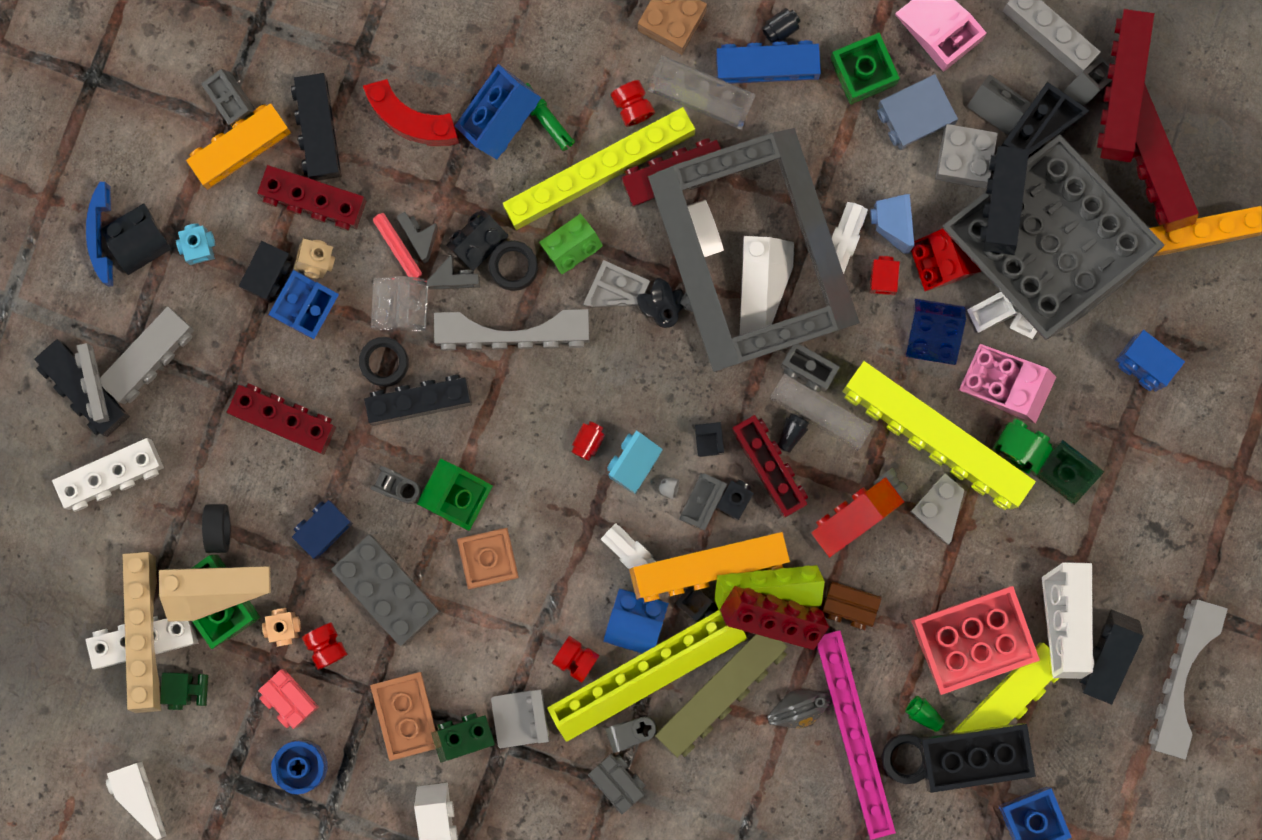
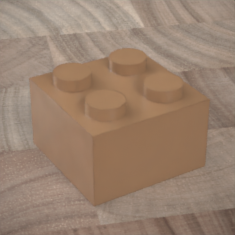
M651 0L638 22V31L682 55L707 11V4L701 0Z

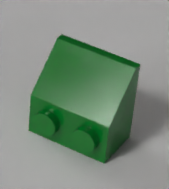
M440 458L417 505L470 531L493 485Z

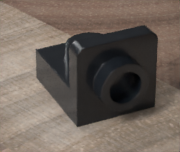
M693 586L688 587L675 603L696 622L719 610L717 605L700 590L694 591Z

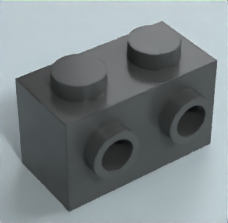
M800 344L791 347L781 365V368L784 369L783 374L793 380H797V378L807 382L805 386L816 393H819L820 390L826 392L840 368Z

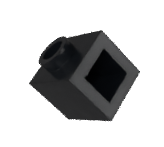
M739 479L736 483L731 480L716 509L739 521L754 494L750 491L751 486Z

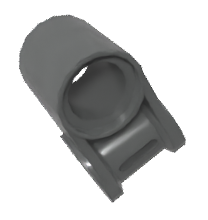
M380 466L379 470L381 472L375 485L371 486V490L406 504L418 502L422 494V488L419 484L393 470ZM413 485L415 494L412 498L406 499L403 496V490L405 487Z
M645 716L607 727L605 730L612 751L616 753L650 740L656 734L657 725L652 718ZM641 722L651 725L652 729L648 731V736H645L644 732L639 733L638 728L641 727Z

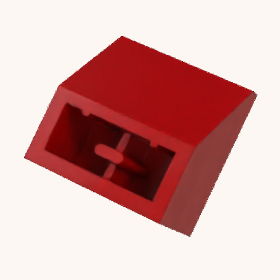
M943 228L914 241L911 253L925 292L981 272V269Z

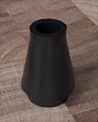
M791 413L789 418L786 417L778 442L779 448L791 453L794 446L809 430L807 427L810 422L794 413Z

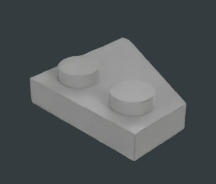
M603 260L583 306H637L636 296L638 294H645L650 281Z

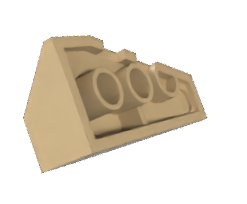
M270 566L159 570V597L168 621H195L271 593Z

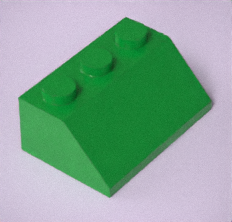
M215 554L207 556L192 568H226V565L219 555ZM249 600L192 622L209 647L214 649L241 633L261 617Z

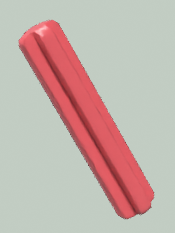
M384 213L378 214L373 218L374 224L411 281L419 279L422 276L421 270Z

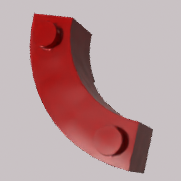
M387 79L363 86L365 94L379 119L402 138L427 144V146L460 144L450 113L429 115L409 108L396 97Z

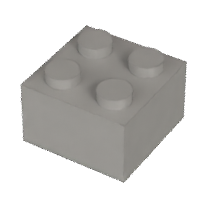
M947 124L943 130L935 180L986 188L988 178L991 176V170H989L990 158L995 152L998 133Z

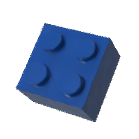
M1145 330L1134 335L1115 359L1119 363L1118 367L1124 373L1135 375L1140 379L1139 384L1148 391L1153 389L1155 392L1166 387L1185 363L1184 360Z
M1043 787L998 805L1012 840H1067L1072 838L1053 790L1050 787Z

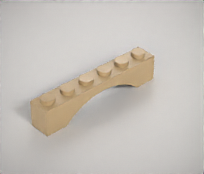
M149 552L123 554L127 710L134 713L161 711L160 682L156 665L153 632L154 597L157 584L156 557Z

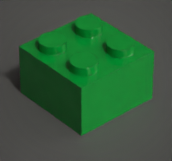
M880 33L840 48L831 54V63L850 105L898 84L900 78Z

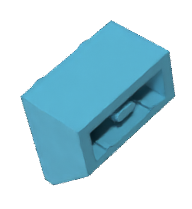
M638 431L634 435L630 433L627 435L621 445V449L624 451L620 457L615 455L607 467L608 471H610L608 474L609 478L636 494L663 451L662 448Z

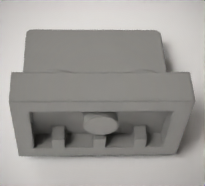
M542 689L491 698L499 748L550 741Z

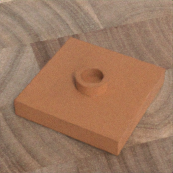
M508 528L457 539L468 590L519 578Z

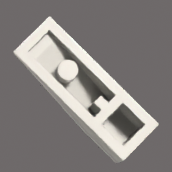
M135 763L107 773L109 779L106 780V785L109 793L114 794L115 799L156 840L167 836L143 763Z

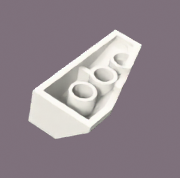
M744 236L740 335L772 325L793 269L794 242L772 237Z

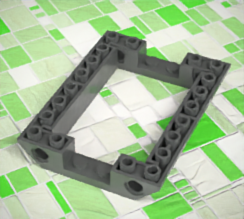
M795 128L773 132L673 165L648 176L713 372L860 323ZM779 159L778 163L827 307L731 338L682 191L686 189L692 190L704 186L707 182L750 168L755 169Z

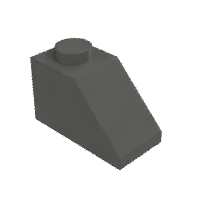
M1101 56L1086 68L1063 93L1085 107L1112 82V79H1107L1109 64Z

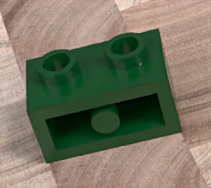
M473 713L461 717L462 723L453 725L452 721L437 725L438 731L432 732L431 735L440 763L495 745L486 715L477 717V714Z

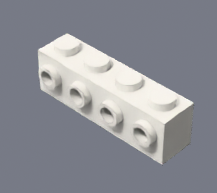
M146 438L52 480L64 509H73L76 512L88 507L87 502L97 499V501L109 498L112 496L111 491L118 488L123 491L135 486L134 481L144 477V480L156 477L159 475L158 470L163 469L164 466L153 441Z
M158 616L153 617L155 655L199 644L192 621H168L167 618L159 620ZM125 624L117 626L118 631L108 633V629L92 632L93 637L86 639L92 669H101L126 662Z

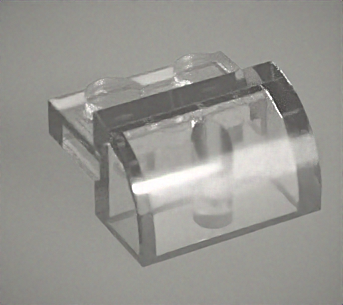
M406 276L374 278L371 329L426 331L427 280Z

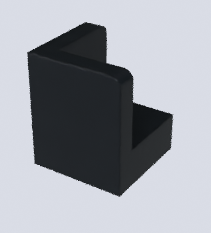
M721 422L695 425L698 457L723 455Z

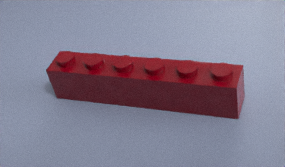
M1124 9L1122 19H1116L1114 33L1119 34L1118 41H1113L1111 56H1115V63H1110L1107 79H1112L1111 87L1106 86L1104 102L1109 103L1108 109H1103L1100 125H1105L1104 133L1099 132L1097 148H1101L1100 158L1130 163L1132 161L1155 13Z
M1144 82L1133 158L1136 159L1138 164L1137 173L1140 180H1144L1146 183L1147 198L1150 203L1155 205L1156 220L1160 226L1163 225L1165 232L1168 233L1195 224L1199 212Z

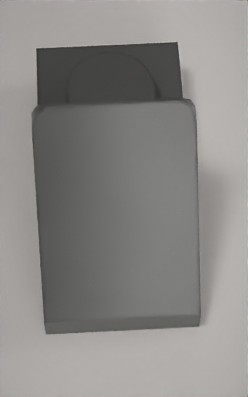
M406 212L396 216L423 263L429 262L438 230L437 224L435 223L418 233L417 231L421 227L414 216L408 217Z
M450 255L427 280V287L429 290L480 288V277L478 274H474L473 270H460L458 275H454V259Z

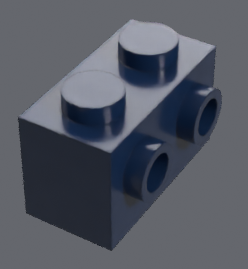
M330 500L326 503L321 501L312 510L314 515L308 521L303 519L293 529L296 533L292 538L316 560L353 524Z

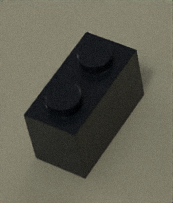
M261 240L239 287L270 303L272 298L276 299L282 288L280 282L284 275L288 276L293 267V262H291L293 257L289 253Z

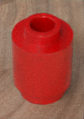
M591 421L588 425L583 423L572 443L574 447L571 452L590 461L592 456L595 457L606 436L602 433L603 427Z

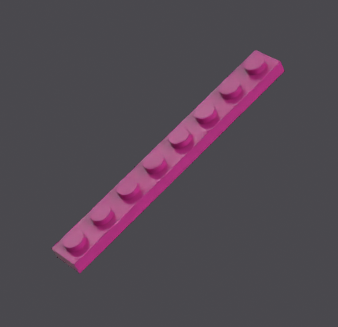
M838 630L824 634L817 648L869 839L873 840L895 834L841 631Z

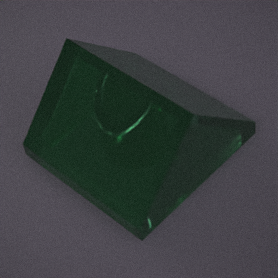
M1061 440L1053 446V451L1037 474V477L1075 505L1101 477L1104 470L1064 440Z

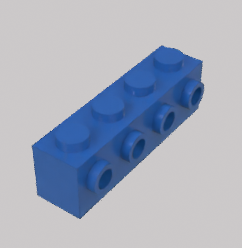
M810 40L799 41L798 45H787V42H774L772 46H762L761 43H749L747 47L725 44L721 48H717L716 51L718 84L819 80L821 74L819 44H813V41Z

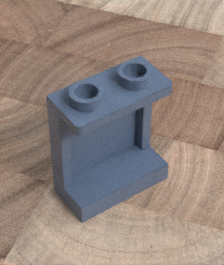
M935 74L881 100L877 110L883 124L887 123L890 129L888 135L894 146L898 145L900 150L946 127L947 124L955 125L958 120Z

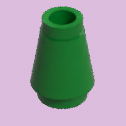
M916 696L906 707L905 712L909 715V719L934 732H938L945 723V720L926 698Z

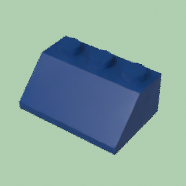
M498 64L460 117L455 127L476 148L497 160L507 149L514 135L521 129L529 114L536 108L541 97L528 85Z

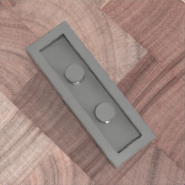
M87 343L77 345L78 353H75V359L78 368H82L84 378H81V386L83 392L87 393L89 403L86 404L88 415L97 423L110 421L93 346Z

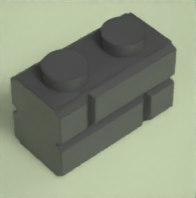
M611 753L591 770L588 776L622 815L646 794L643 790L646 785L636 774L632 777L627 772L626 768L629 765L619 754L615 757Z

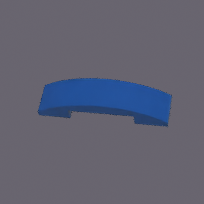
M104 181L99 182L89 204L86 219V242L90 260L96 274L103 284L113 287V261L107 257L102 258L101 212L111 211V186Z

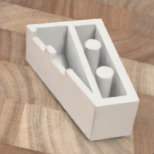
M448 783L417 786L414 809L419 840H458L456 825L453 826L452 823L454 806L453 801H450Z

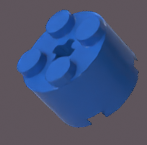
M298 740L285 744L277 751L271 763V773L274 781L290 794H304L317 788L326 777L328 769L327 758L321 747L307 740ZM299 760L301 764L305 765V769L301 771V774L299 770L294 768V765L298 764Z

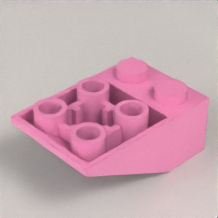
M911 0L895 13L943 72L978 45L986 35L985 30L974 17L955 0Z
M980 344L959 390L1011 415L1036 424L1056 376L1046 367Z

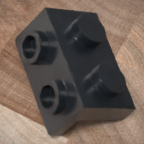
M481 210L474 213L468 219V224L462 230H457L451 235L450 241L446 246L470 270L474 271L509 235L488 213Z

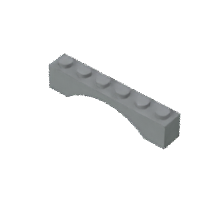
M562 310L555 317L539 326L519 331H500L483 327L469 320L460 312L434 313V343L436 346H441V350L444 351L456 350V346H466L467 350H481L482 345H492V349H507V345H518V349H531L533 344H543V348H558L559 344H569L570 348H582L584 343H590L589 310Z
M1192 600L1191 604L1188 603L1186 605L1183 618L1186 619L1184 629L1181 628L1179 630L1176 640L1179 644L1177 654L1174 653L1170 660L1171 676L1170 679L1167 678L1163 685L1164 701L1163 704L1160 703L1156 710L1157 726L1156 729L1153 728L1149 735L1148 743L1151 744L1150 750L1186 760L1193 735L1188 725L1184 708L1186 678L1199 652L1212 639L1221 634L1227 608L1201 600Z

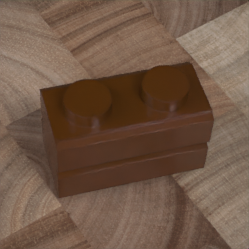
M830 582L822 612L827 613V619L840 623L843 618L852 621L850 626L866 630V626L873 627L882 597Z

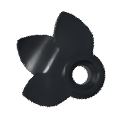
M661 278L655 279L651 294H638L636 296L641 312L645 316L654 318L655 323L662 328L674 326L678 321V312L684 308L680 304L684 296L681 289L672 291L669 283ZM664 311L669 313V319L664 316Z

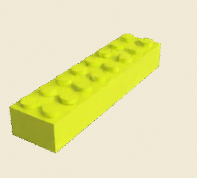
M863 361L842 391L846 394L844 398L855 406L860 404L867 409L865 413L876 421L879 419L885 421L888 424L887 429L898 436L900 434L905 435L909 438L908 443L919 451L924 449L929 452V458L941 466L946 464L952 468L951 474L962 481L964 478L973 483L971 487L981 495L989 494L994 498L992 502L1003 510H1012L1019 507L1036 482L865 361Z

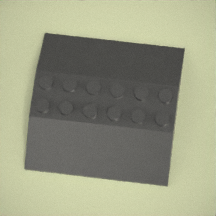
M1058 135L1028 159L1015 255L983 251L984 242H980L981 227L987 226V218H983L985 202L990 203L991 195L986 194V192L942 226L947 234L1045 340L1088 314L1125 284L1164 247L1161 240L1061 135Z

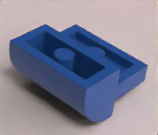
M293 270L272 307L269 316L297 332L315 339L339 294Z
M619 588L603 642L642 654L650 650L657 644L669 603L660 600L644 602V598L636 599L635 593Z

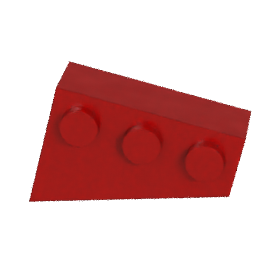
M886 477L869 490L863 487L852 495L853 502L848 504L845 500L833 509L836 512L834 516L831 517L829 514H826L816 522L819 527L812 531L811 534L829 558L904 503V500Z

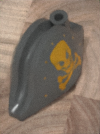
M805 689L789 692L768 714L769 725L797 729L812 725L832 703L830 693Z

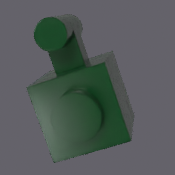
M162 673L160 704H168L167 709L183 710V705H191V696L197 695L196 705L207 706L209 675L198 674V684H192L193 673Z

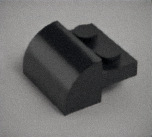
M144 203L100 229L107 241V246L127 275L132 274L172 249Z

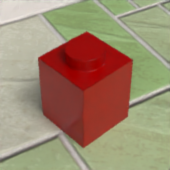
M879 256L878 259L873 260L869 293L895 296L898 289L900 261H894V257Z

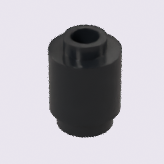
M784 8L765 22L766 25L762 27V31L771 44L781 42L800 29L798 23L801 20L793 9L789 11L787 8Z

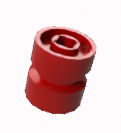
M640 80L628 82L610 94L616 108H622L620 115L626 127L637 125L655 114L651 102L643 99L646 92Z
M332 622L302 636L307 650L313 651L311 658L317 670L348 655L342 642L336 640L338 633Z
M569 635L552 661V664L562 671L568 669L571 677L583 683L600 655L590 648L583 649L582 643Z

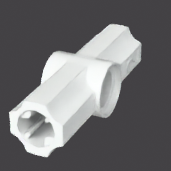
M847 202L840 223L835 228L832 236L843 274L850 256H853L860 238L859 232L868 211L863 206Z
M616 523L601 538L620 557L619 560L628 569L656 562L650 552L638 541L635 542Z

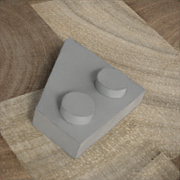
M944 473L910 512L948 545L952 540L964 489Z

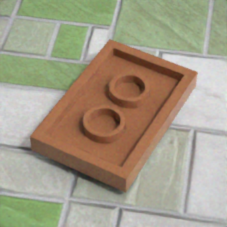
M422 672L370 685L389 761L436 749L431 733L437 730Z

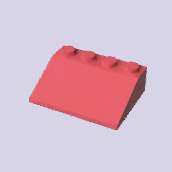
M1008 586L911 620L940 695L1040 661L1013 586Z

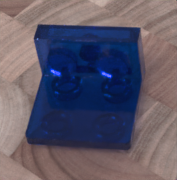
M915 299L906 357L956 365L966 323L965 307Z

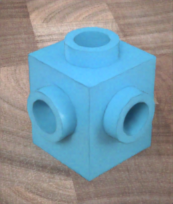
M196 223L187 225L183 231L178 232L180 239L176 240L177 248L180 255L184 254L185 261L189 265L215 259L212 247L215 246V239L212 231L208 232L203 225L199 226Z

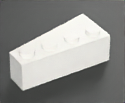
M1062 563L1042 577L1053 678L1082 679L1091 674L1094 667L1092 563Z

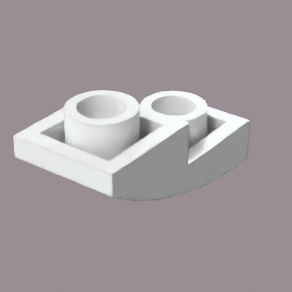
M706 200L687 205L704 257L724 251Z

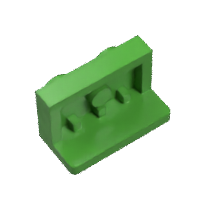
M579 214L539 242L561 274L573 269L578 263L593 255L603 246L596 232L582 214Z

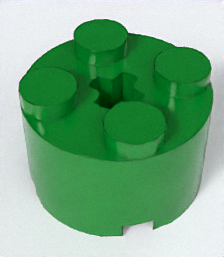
M1014 418L1012 422H1008L993 446L992 451L998 455L1001 451L1006 455L1004 459L1026 474L1032 471L1033 476H1037L1053 451L1052 444L1049 443L1050 438L1040 431H1036V433L1026 429L1028 426L1024 422Z

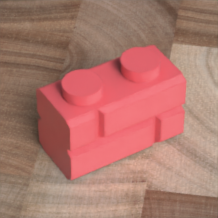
M285 669L279 670L258 690L262 694L260 697L262 703L269 709L275 708L279 713L277 719L286 728L289 726L293 729L297 728L319 708Z

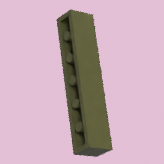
M755 634L655 736L677 758L680 755L686 757L695 748L693 742L699 736L704 739L714 729L711 724L717 718L723 720L732 711L729 706L736 699L739 702L742 701L750 693L748 687L754 681L757 683L761 682L768 675L769 672L766 669L773 662L777 665L785 658L787 653L784 650L788 646L782 641Z

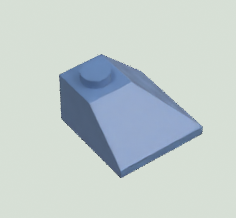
M910 194L876 201L874 209H870L871 224H876V231L903 254H909L914 247Z

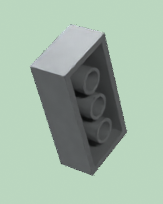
M369 534L331 569L399 646L407 644L441 612L373 535Z

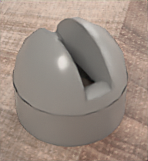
M663 479L659 485L660 493L667 498L675 499L679 489V479Z

